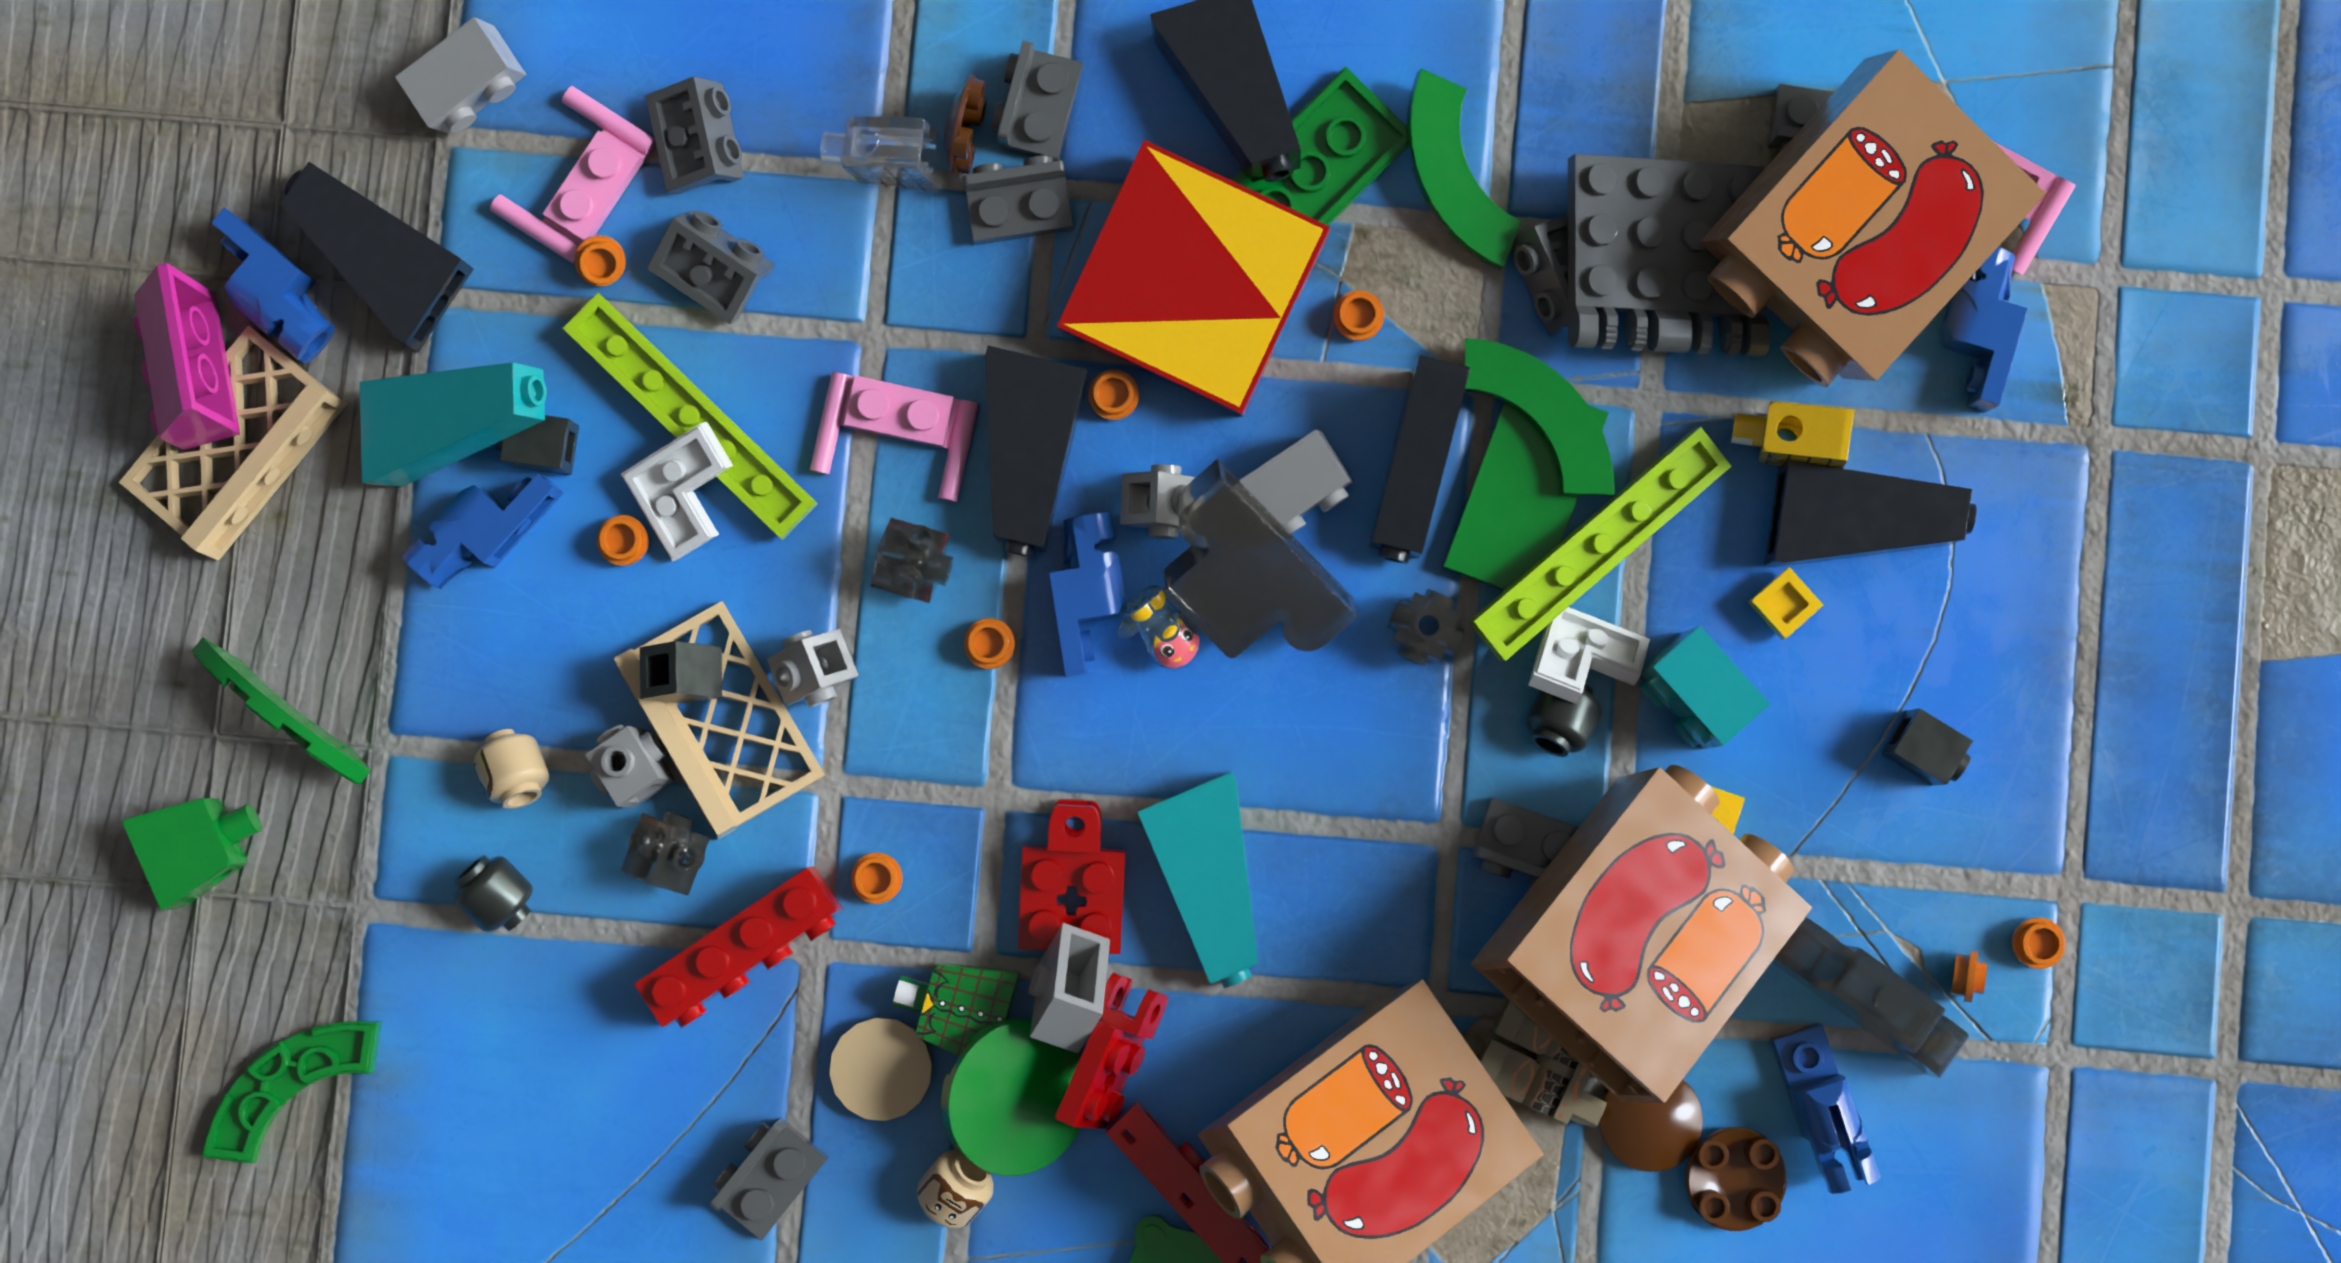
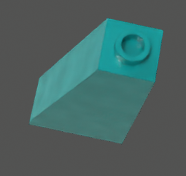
M511 362L359 381L362 483L393 488L404 487L545 421L544 403L547 397V389L544 382V370Z
M1230 772L1137 812L1210 984L1220 980L1223 988L1233 986L1252 977L1249 968L1258 964L1237 781L1233 772Z

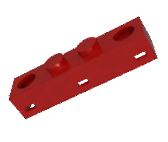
M1137 1099L1107 1127L1106 1134L1223 1263H1244L1240 1259L1241 1257L1248 1263H1261V1255L1271 1248L1268 1242L1245 1217L1233 1218L1221 1208L1201 1178L1199 1167L1206 1162L1204 1158L1188 1141L1179 1146ZM1125 1129H1127L1131 1133V1135L1134 1137L1133 1139H1131L1130 1136L1124 1131ZM1183 1193L1191 1199L1190 1202L1182 1195Z

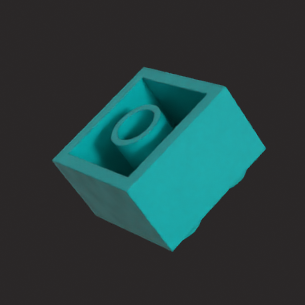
M1701 626L1680 633L1643 666L1640 678L1644 681L1639 686L1642 693L1657 708L1660 709L1665 705L1678 719L1673 724L1674 728L1692 747H1695L1697 744H1700L1703 749L1724 746L1770 705Z

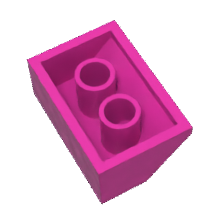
M170 264L157 265L134 294L137 313L134 315V327L143 342L145 361L142 362V373L145 382L151 389L154 406L150 411L152 427L160 439L182 450L240 435L216 295L213 291Z

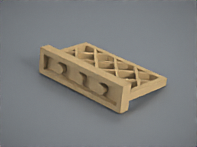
M249 325L226 351L240 435L234 436V446L212 449L211 442L200 445V451L178 454V447L160 439L157 435L119 481L121 485L182 536L181 539L192 549L218 561L347 405L338 395L323 386ZM256 344L264 351L265 372L243 375L242 359ZM276 361L285 369L277 370ZM296 377L306 385L293 402L278 404L277 380ZM265 382L266 406L244 409L243 385ZM267 416L268 432L260 442L246 444L245 419ZM234 456V474L227 482L213 483L212 459ZM200 460L201 485L180 488L179 463ZM166 465L167 490L149 492L140 484L153 467ZM202 495V512L192 525L189 526L181 519L180 498ZM161 500H168V507Z
M723 601L633 650L631 648L614 658L617 669L657 737L662 742L668 756L718 840L735 831L737 827L825 777L819 763ZM719 617L729 633L724 653H722V681L728 662L748 667L755 677L750 697L722 690V698L747 704L741 730L736 731L711 724L717 699L710 701L705 722L683 717L678 709L679 703L640 699V647L676 641L690 632L692 633L689 643H696L699 628ZM733 642L743 658L730 655ZM759 686L769 702L755 699ZM753 706L775 711L780 720L775 741L746 733ZM689 726L703 729L699 743ZM784 729L794 745L781 742ZM709 731L738 738L731 766L708 760L703 750ZM744 740L773 747L766 775L736 768ZM779 749L800 754L810 772L794 782L772 777ZM715 770L729 773L725 787ZM734 775L764 782L759 802L742 812L738 811L729 795ZM769 784L783 787L766 797Z

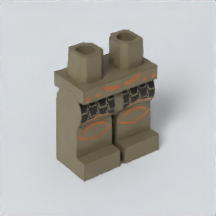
M1506 997L1490 1031L1537 1053V1055L1533 1059L1501 1042L1487 1037L1478 1056L1480 1063L1504 1096L1567 1125L1569 1120H1572L1576 1123L1596 1128L1604 1113L1607 1102L1583 1091L1591 1073Z

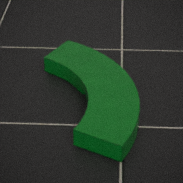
M1420 69L1413 83L1407 113V136L1409 135L1410 151L1414 165L1412 170L1418 187L1427 205L1432 207L1439 220L1449 230L1448 234L1465 250L1481 261L1500 270L1506 264L1522 221L1498 207L1480 188L1469 169L1462 147L1460 132L1461 110L1467 88Z
M1465 338L1463 342V365L1470 367L1465 391L1489 395L1502 400L1517 410L1524 412L1536 423L1544 433V438L1554 454L1560 475L1561 495L1613 497L1615 495L1614 472L1605 436L1596 417L1575 388L1557 371L1524 351L1488 340Z
M204 637L192 649L195 659L216 681L224 687L231 682L229 684L230 689L246 701L245 706L276 731H280V729L286 731L294 741L306 749L305 752L355 785L356 783L360 785L371 772L354 749L333 737L293 708L262 682L242 660Z
M341 1021L317 1026L281 1041L262 1053L246 1067L247 1069L236 1080L229 1092L222 1097L209 1124L201 1157L251 1164L257 1162L263 1139L270 1124L278 1112L297 1093L309 1085L330 1076L350 1073H374L382 1021Z

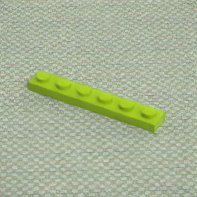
M599 292L563 327L585 351L676 438L697 425L708 422L733 465L716 477L782 540L818 505L806 491Z
M1702 427L1693 428L1468 621L1499 661L1508 660L1732 466Z

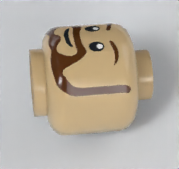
M512 729L499 730L487 736L485 745L477 751L473 759L486 798L491 802L502 804L503 808L506 809L520 808L536 801L541 797V789L546 786L549 780V773L537 740L527 734H515V731Z
M950 1150L942 1153L918 1182L916 1194L921 1208L930 1220L947 1228L958 1229L970 1224L992 1198L994 1184L990 1172L971 1163L959 1150Z

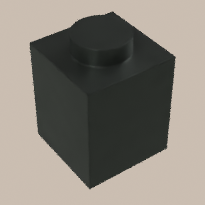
M545 415V421L496 443V451L501 453L500 461L511 467L572 475L579 425L569 418Z
M672 641L640 647V699L687 704L722 698V652L720 646Z
M1918 708L1906 710L1881 754L1933 786L1947 785L1950 780L1953 782L1958 780L1967 768L1971 756L1966 752L1973 740Z

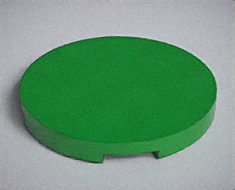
M1010 1018L992 1023L969 1038L970 1043L958 1057L951 1073H946L941 1093L943 1124L955 1149L959 1150L966 1159L981 1169L1002 1176L1025 1175L1046 1167L1064 1153L1081 1128L1072 1127L1055 1119V1116L1082 1055L1080 1052L1075 1053L1031 1038L1032 1019Z

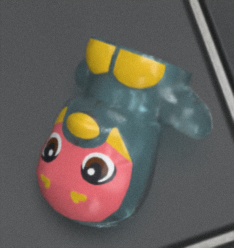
M1151 585L1135 594L1122 607L1123 621L1118 627V636L1121 639H1128L1134 634L1140 633L1149 655L1160 667L1166 669L1181 668L1195 657L1199 649L1200 638L1195 627L1172 607L1173 603L1178 599L1177 590L1171 586L1161 588L1158 585Z

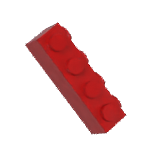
M816 866L807 867L634 983L662 1028L674 1022H677L680 1028H683L705 1014L707 1010L703 1003L719 992L725 1000L748 985L750 980L746 976L747 973L762 963L768 971L791 956L793 951L789 947L790 944L805 934L810 941H813L836 925L832 916L844 908Z

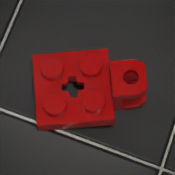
M1059 799L1053 808L1049 820L1048 846L1023 845L1018 949L1047 950L1061 924L1065 923L1110 939L1109 954H1120L1126 850L1100 848L1102 814L1099 804L1095 800ZM1079 817L1083 820L1085 826L1081 829H1072L1067 824V819ZM1067 886L1077 887L1078 895L1086 897L1087 900L1086 905H1079L1074 913L1067 912L1066 906L1058 904L1057 895L1066 894Z
M1116 973L1111 974L1105 986L1103 1015L1100 1018L1102 1021H1098L1091 1032L1055 1119L1072 1127L1106 1129L1108 1123L1111 1124L1117 1119L1125 1100L1124 1095L1121 1094L1128 1076L1134 1075L1143 1061L1145 1047L1142 1044L1145 1038L1153 1039L1168 1002L1167 995L1149 989L1143 997L1134 1017L1122 1011L1132 986V979Z

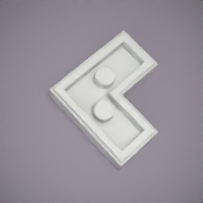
M708 422L697 425L621 473L625 483L672 562L681 559L719 535L694 493L695 489L733 466Z
M1568 607L1545 627L1528 685L1577 704L1582 695L1589 668L1635 686L1642 672L1650 639Z

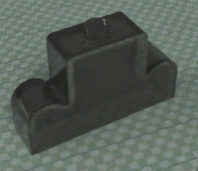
M1218 459L1188 483L1179 493L1176 506L1180 533L1191 546L1164 569L1163 574L1166 596L1179 609L1178 615L1191 632L1196 635L1203 632L1227 657L1235 658L1280 621L1284 637L1289 645L1297 650L1313 651L1326 645L1358 618L1353 597Z
M1807 917L1804 918L1772 961L1774 965L1927 1075L1940 1078L1969 1037L1966 1031L1943 1015L1946 1009L1863 949L1844 945L1836 937Z

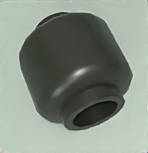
M1585 683L1577 704L1540 690L1526 719V726L1532 734L1531 741L1541 750L1558 757H1565L1568 753L1584 750L1600 720L1602 712L1598 701L1592 696V688Z
M485 855L481 856L465 869L454 882L459 887L455 894L456 904L485 932L494 931L501 926L510 931L523 921L531 911L526 902L533 892L532 885L503 856H496L490 860Z

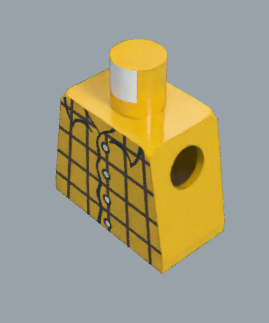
M1777 401L1769 402L1765 417L1735 413L1731 443L1761 447L1759 462L1780 466L1792 460L1843 469L1848 459L1855 410ZM1789 429L1796 435L1797 439L1793 441L1782 440L1778 436L1777 431Z

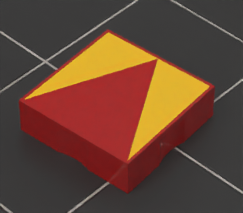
M1143 140L1057 327L1077 339L1126 362L1137 364L1175 382L1183 389L1244 416L1274 353L1275 344L1294 303L1300 298L1330 234V226L1151 142Z

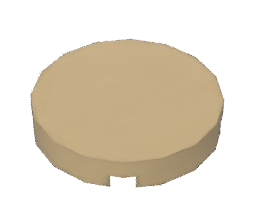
M875 1017L857 1023L840 1037L831 1054L829 1075L835 1095L849 1111L864 1119L887 1121L904 1116L922 1101L931 1084L933 1060L928 1043L915 1035L916 1029L897 1019Z

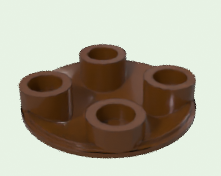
M973 74L967 78L959 89L947 115L944 144L946 161L951 175H955L958 172L970 173L976 145L972 144L973 129H970L969 126L981 127L986 112L987 97L983 96L985 81L978 80Z
M1682 1080L1665 1103L1622 1102L1607 1088L1603 1099L1607 1104L1600 1119V1128L1607 1147L1618 1160L1637 1170L1658 1172L1677 1166L1693 1152L1701 1136L1703 1114L1697 1095L1686 1081Z
M1728 1127L1709 1134L1698 1143L1691 1153L1686 1166L1685 1187L1689 1201L1700 1217L1711 1225L1723 1230L1745 1231L1755 1228L1764 1222L1774 1220L1780 1213L1781 1202L1786 1191L1787 1174L1779 1148L1774 1142L1748 1128Z

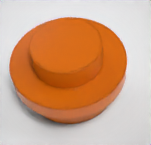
M593 235L584 239L577 247L574 264L577 273L584 281L595 286H607L616 282L623 274L626 266V257L623 248L616 240L605 235Z
M1363 290L1351 291L1342 296L1337 302L1333 315L1334 324L1338 332L1345 338L1352 341H1366L1374 337L1381 329L1384 321V309L1379 299L1373 294Z
M1113 369L1104 371L1093 379L1089 387L1088 397L1093 411L1098 416L1106 420L1117 421L1128 417L1135 410L1139 401V390L1135 380L1129 374Z
M618 515L608 519L600 527L597 535V547L600 554L605 560L617 566L635 564L645 555L649 545V537L644 525L637 519L627 515Z
M985 618L975 622L967 630L964 638V649L969 660L976 666L983 669H996L1006 664L1012 657L1015 649V639L1011 629L1004 622L998 619Z
M870 853L863 856L854 865L851 873V883L855 893L862 900L872 904H881L893 899L900 891L903 882V873L900 865L893 857L885 853Z
M2040 917L2029 918L2020 923L2015 929L2012 937V948L2015 956L2022 964L2030 968L2045 969L2055 965L2063 956L2065 937L2060 927L2053 921Z
M1970 950L1969 955L1956 953L1951 994L1964 996V1002L1972 1003L1973 993L1984 994L1988 963L1977 962L1978 951Z

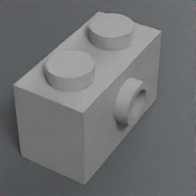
M473 17L395 76V78L428 127L445 133H456L469 127L476 120V113L486 105L500 102L509 97L516 89L515 84L527 74L495 26Z
M1314 430L1230 487L1263 538H1270L1277 534L1282 541L1304 527L1306 522L1302 516L1317 506L1324 513L1349 497L1345 488L1354 483V480L1322 431Z
M1065 923L1061 924L1039 961V965L1036 967L1030 981L1029 994L1035 996L1030 1030L1031 1038L1075 1053L1080 1052L1103 1015L1110 939Z

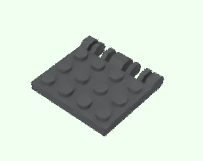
M1574 154L1569 157L1568 341L1570 346L1574 348H1594L1597 344L1601 349H1612L1618 338V315L1616 312H1625L1627 348L1642 351L1647 341L1648 349L1653 352L1687 353L1691 346L1692 351H1695L1697 354H1707L1710 348H1712L1711 345L1713 343V320L1711 317H1719L1721 352L1726 355H1737L1740 352L1742 356L1764 357L1770 345V324L1765 316V306L1755 317H1749L1727 302L1707 279V276L1720 261L1699 242L1763 172L1764 166Z

